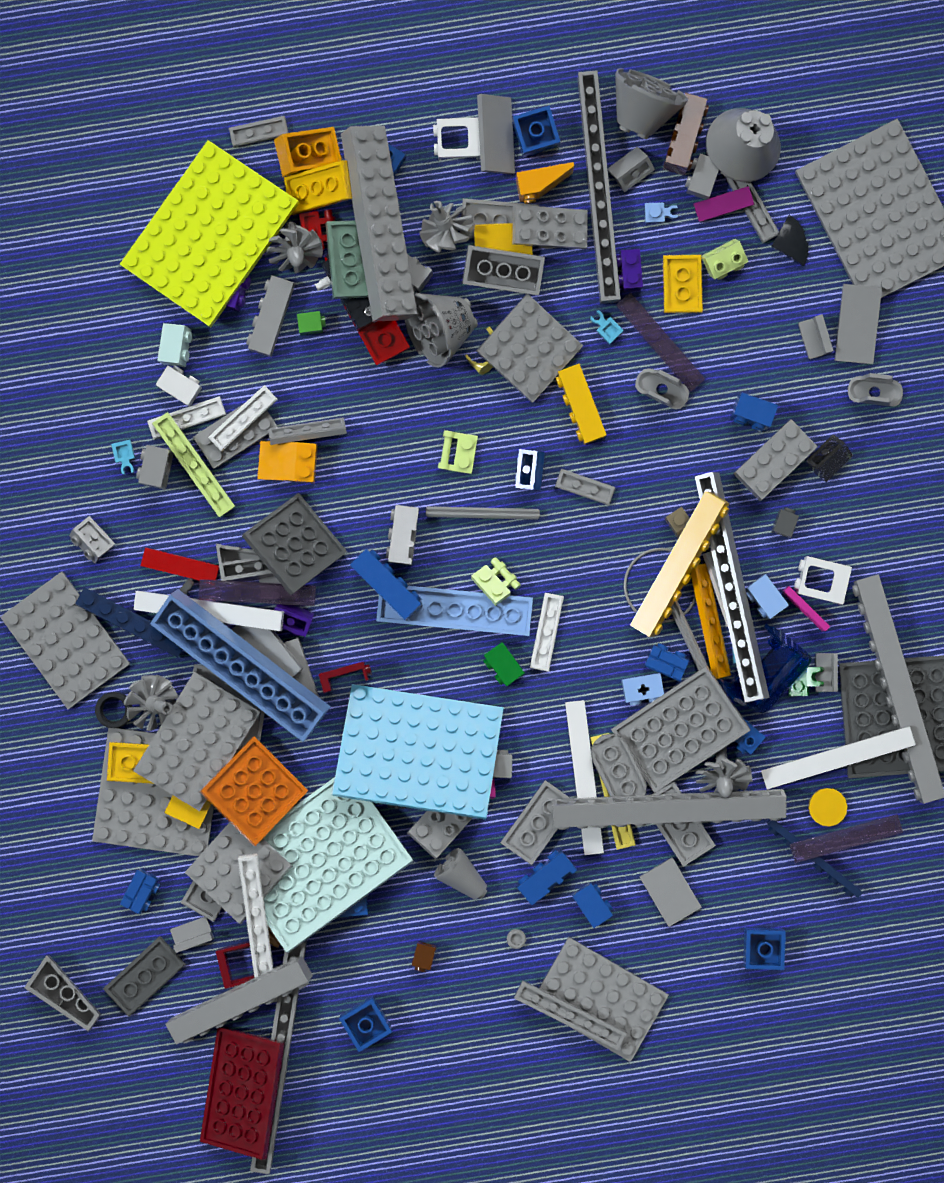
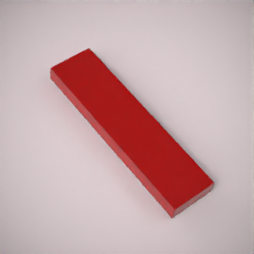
M146 547L140 565L211 584H216L219 572L218 565Z

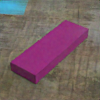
M749 186L694 203L699 223L754 205Z

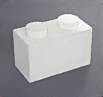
M175 365L173 368L167 366L155 385L187 406H191L202 389L198 385L200 381L191 375L189 378L182 375L184 371Z

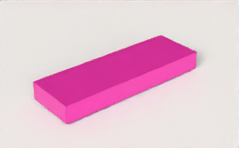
M787 586L782 591L821 631H826L830 627L790 586Z

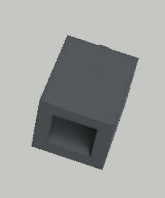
M786 507L784 510H779L771 532L791 538L799 515L795 514V510Z

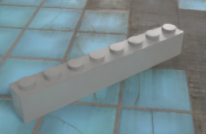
M301 955L170 1018L165 1025L176 1044L182 1041L184 1044L188 1043L197 1034L202 1036L208 1033L210 1028L214 1026L219 1028L225 1025L226 1021L231 1018L236 1020L243 1016L242 1013L246 1011L251 1013L257 1010L260 1004L265 1003L268 1005L275 1001V997L279 995L285 997L292 993V989L296 987L299 989L304 988L309 984V980L313 975Z

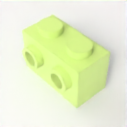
M736 239L701 256L710 277L713 279L717 278V280L726 277L727 273L732 270L742 269L745 266L744 264L749 262L740 241Z

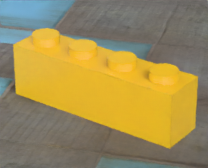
M580 363L558 371V377H555L558 387H562L565 394L562 397L565 405H569L572 411L569 413L572 423H576L578 427L576 434L579 442L583 441L585 445L606 437L605 429Z

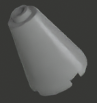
M456 848L444 858L446 860L445 863L438 865L434 877L474 900L483 898L487 893V884L463 850Z

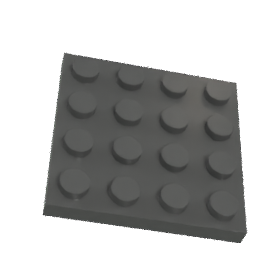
M299 493L242 535L244 540L290 595L294 594L347 553L346 549Z

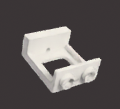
M478 117L437 119V125H433L434 136L438 137V144H434V156L438 155V161H441V158L476 157L477 160L480 159ZM465 126L468 128L467 148H442L441 129L443 127Z
M806 556L804 560L801 559L798 571H801L800 578H796L794 589L797 590L796 593L798 595H805L843 605L852 567ZM809 566L825 568L834 572L831 590L828 593L805 587Z

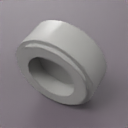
M520 929L511 930L507 935L508 945L514 949L524 946L526 942L524 932Z

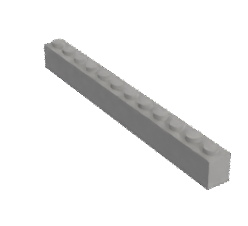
M598 71L578 72L577 80L600 304L618 303L620 301Z
M710 472L695 476L700 500L705 491L712 492L725 500L719 473ZM727 513L724 518H721L718 524L720 527L717 533L711 536L709 542L745 702H752L769 698L730 518Z
M879 574L854 581V586H852L855 597L858 596L860 601L858 609L860 615H864L866 621L863 625L866 634L869 633L871 641H869L870 649L872 652H875L877 658L874 660L875 666L882 674L880 682L882 688L886 689L888 694L886 702L888 707L892 708L894 714L891 715L893 725L897 726L898 729L910 726L916 743L914 746L904 748L905 752H902L905 763H908L910 767L908 771L910 781H914L916 787L913 790L915 798L923 804L944 798L942 782Z
M784 789L732 791L728 798L722 797L719 792L552 799L554 828L562 830L569 827L585 829L588 826L605 828L608 825L625 827L630 824H635L636 826H645L646 824L664 825L665 823L681 825L685 822L701 824L704 821H712L714 823H721L724 820L741 822L748 819L751 821H761L762 819L776 821L786 818V794Z
M307 940L291 952L287 953L285 951L283 964L301 955L305 958ZM298 987L292 989L293 992L285 997L279 995L277 998L271 1039L284 1042V1050L267 1159L261 1160L252 1157L251 1172L270 1174L300 990Z

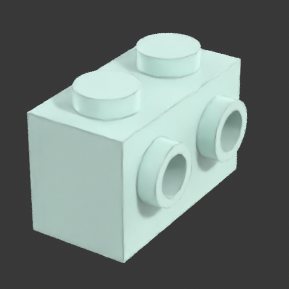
M163 323L157 361L164 365L186 367V362L189 360V343L192 341L191 329L185 325Z

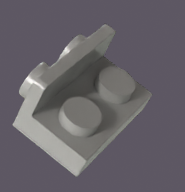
M90 516L73 528L69 535L72 543L75 546H79L84 551L85 557L94 563L98 562L100 557L115 545Z

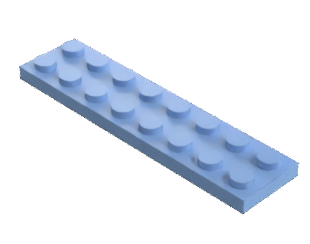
M408 586L406 589L410 593L414 590L422 598L420 601L422 606L407 621L380 595L378 599L376 620L378 622L529 636L533 602L531 597L509 596L495 606L484 593Z

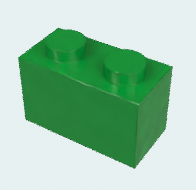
M503 642L484 655L486 659L483 662L489 670L492 668L497 674L494 677L500 685L505 684V686H508L525 673Z

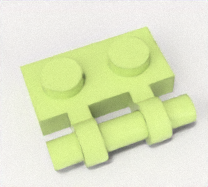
M495 557L491 560L494 566L492 570L485 565L474 573L471 579L496 606L510 596L511 592L508 587L512 586L517 590L521 584L517 581L518 578L506 569V565ZM500 573L506 579L503 582L497 577Z

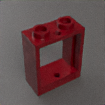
M250 941L219 948L215 951L225 989L241 985L255 978L253 974L233 979L226 954L227 952L250 947Z

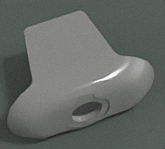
M650 368L643 369L637 376L635 387L640 393L673 409H681L686 404L689 390L680 379L662 370ZM659 384L667 386L666 394L660 395L657 393L656 388Z
M869 373L851 379L848 385V395L852 401L858 403L897 406L902 400L903 389L902 385L898 381L893 380L891 375ZM870 388H879L880 395L878 397L870 396Z

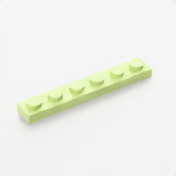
M169 412L154 421L152 424L216 514L221 517L235 507Z

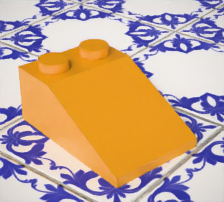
M334 127L286 133L274 139L282 177L342 160Z
M574 162L517 172L516 184L520 202L525 204L536 202L535 199H539L573 174Z
M260 441L257 479L315 484L318 445L299 442L270 445V441Z

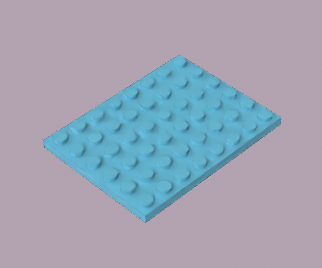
M352 684L332 796L486 820L504 707Z

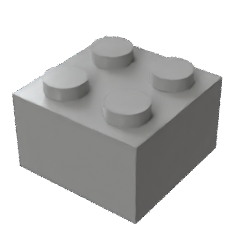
M146 445V449H142L140 459L143 460L142 468L139 467L136 479H139L138 483L166 490L174 453L169 449Z

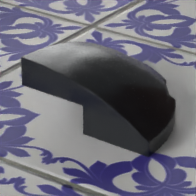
M788 215L771 247L804 267L809 249L804 234L805 231L795 218Z

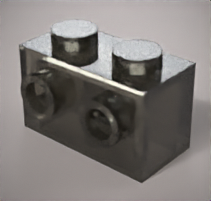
M833 434L806 462L817 476L827 482L854 455L845 442Z

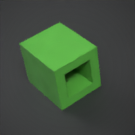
M320 311L297 314L300 335L323 333L326 321L325 316H321Z

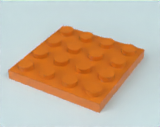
M255 736L200 790V793L253 846H256L308 792Z

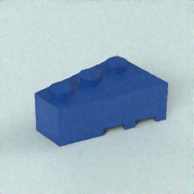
M554 850L547 856L549 860L544 864L542 862L538 863L532 869L534 871L529 876L525 874L517 881L519 883L517 885L518 890L531 905L548 894L557 884L562 883L569 874L577 871L574 864L562 850Z

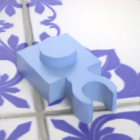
M664 202L644 204L645 223H664L665 217L670 219L678 217V215L670 213V210L678 208L675 205L664 208Z

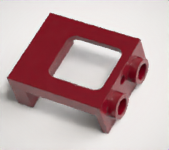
M363 661L318 674L323 692L333 690L330 678L360 669L363 670L365 680H370L369 676L372 675L370 665Z

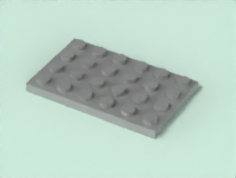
M60 572L0 616V618L66 708L70 709L131 663L97 617L75 605L80 594L64 572Z
M706 665L611 730L626 741L643 777L655 793L749 732L750 728Z
M194 672L173 705L171 714L167 715L133 771L200 811L207 800L200 793V790L232 759L260 711Z
M569 936L539 989L625 1031L627 1034L619 1050L580 1031L578 1032L630 1062L669 996L666 992Z

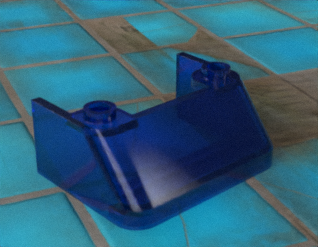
M768 624L764 627L771 634L768 645L772 649L761 662L769 698L745 702L739 675H736L731 683L721 679L717 680L734 702L760 713H765L774 706L809 666L812 660L811 656L784 632Z

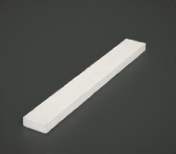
M136 591L134 610L158 613L169 595ZM191 598L222 623L282 631L283 611Z
M585 701L565 702L577 798L597 797ZM588 826V828L581 829L584 855L604 853L601 828Z
M908 726L761 770L766 788L770 789L916 745L911 728Z
M258 854L238 856L254 977L256 978L274 968Z

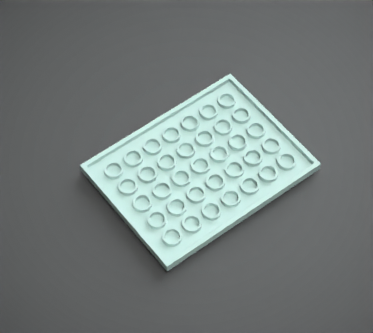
M335 777L290 809L263 838L293 866L264 898L267 924L287 953L291 952L414 862L373 802L332 796Z

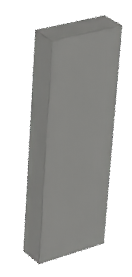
M285 116L230 127L229 131L234 148L275 139L282 134L288 133Z
M564 469L560 470L555 485L556 488L608 506L615 490L613 486Z

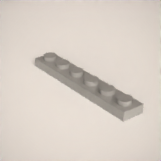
M523 980L514 996V999L616 1050H619L627 1034L625 1031Z

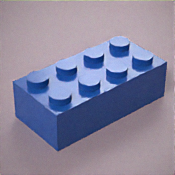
M365 549L350 566L407 621L422 606L420 603L422 598L414 590L410 593L406 589L409 585L401 577L396 579L393 576L395 571L387 563L382 565L379 562L381 557L373 549L370 552Z

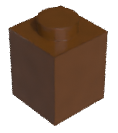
M418 941L411 966H415V970L421 972L430 970L436 945Z

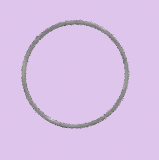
M654 548L638 555L629 565L624 577V593L629 606L636 614L638 611L632 605L627 593V577L631 567L640 557L653 551L671 552L672 549ZM695 596L690 606L683 612L684 615L693 607L696 601ZM672 618L664 620L663 623L675 621V619Z

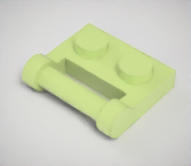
M444 431L441 463H438V469L472 474L478 436ZM452 438L458 439L454 465L448 464Z

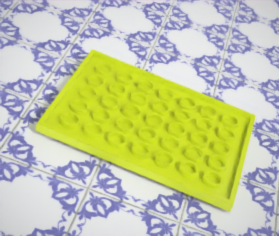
M207 140L120 265L211 328L239 286L245 281L272 243L268 240L271 237L277 236L300 202Z

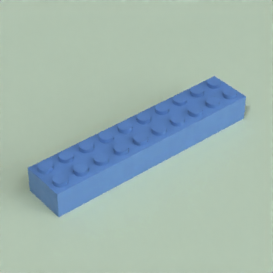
M179 589L169 595L150 623L302 742L311 735L331 707Z

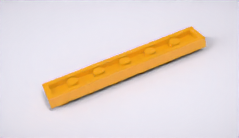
M706 563L699 564L695 569L693 568L691 578L711 672L716 679L731 676L710 575Z

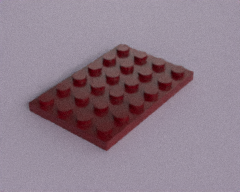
M222 1026L217 1028L200 1142L257 1159H267L284 1042Z

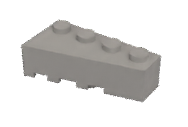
M46 955L24 987L87 1031L92 1029L101 1016L96 1007L50 955Z

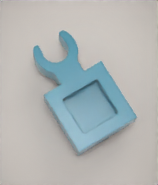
M597 310L596 313L600 315V319L595 320L591 316L590 320L600 326L596 331L610 345L624 330L611 317L605 320L602 312Z
M131 440L111 444L115 462L122 463L121 473L126 475L124 471L126 467H130L131 473H134V467L130 463V460L135 459Z

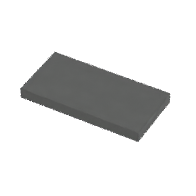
M159 936L108 983L103 990L129 1017L186 963Z

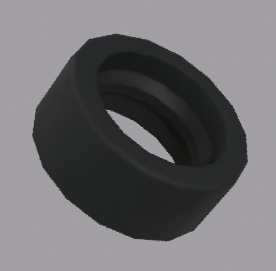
M109 692L98 699L95 705V714L97 720L102 725L108 728H119L130 721L127 718V708L133 706L124 705L125 714L120 720H108L103 714L104 704L110 699H118L124 704V700L127 697L120 692Z

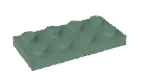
M327 221L326 232L333 299L369 298L356 221Z

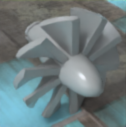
M434 201L436 208L431 204L430 209L432 213L429 219L424 218L422 221V231L419 232L421 239L427 248L430 247L436 252H440L441 249L455 250L456 243L469 240L468 236L458 231L464 230L469 232L475 228V224H460L466 220L473 219L471 213H468L464 217L457 218L462 211L467 209L466 206L456 208L455 213L450 216L449 213L453 203L443 208L440 201Z
M288 222L285 225V229H280V232L286 236L285 240L280 236L271 237L268 240L269 242L282 244V246L276 248H267V254L281 252L279 256L269 259L271 264H277L281 259L287 257L285 262L279 267V271L291 269L292 265L294 266L295 273H299L307 265L312 268L316 264L318 257H322L323 254L322 241L313 229L309 232L305 228L297 226L294 222Z
M159 675L141 676V680L129 686V689L132 691L124 700V705L139 704L140 707L127 708V718L131 720L144 710L143 715L134 722L135 726L142 729L149 714L151 717L147 731L158 727L156 714H159L162 725L167 715L171 714L175 699H178L172 682Z
M726 747L715 753V763H704L714 770L696 771V774L706 775V777L696 780V783H709L699 789L701 792L717 786L714 792H719L724 798L730 797L732 791H738L739 789L745 791L749 782H752L750 766H746L740 759H737L735 763L727 759Z

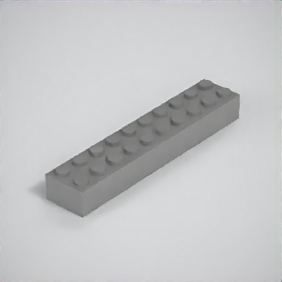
M350 126L341 133L345 160L348 163L352 203L372 321L407 320L417 314L386 129L385 126Z

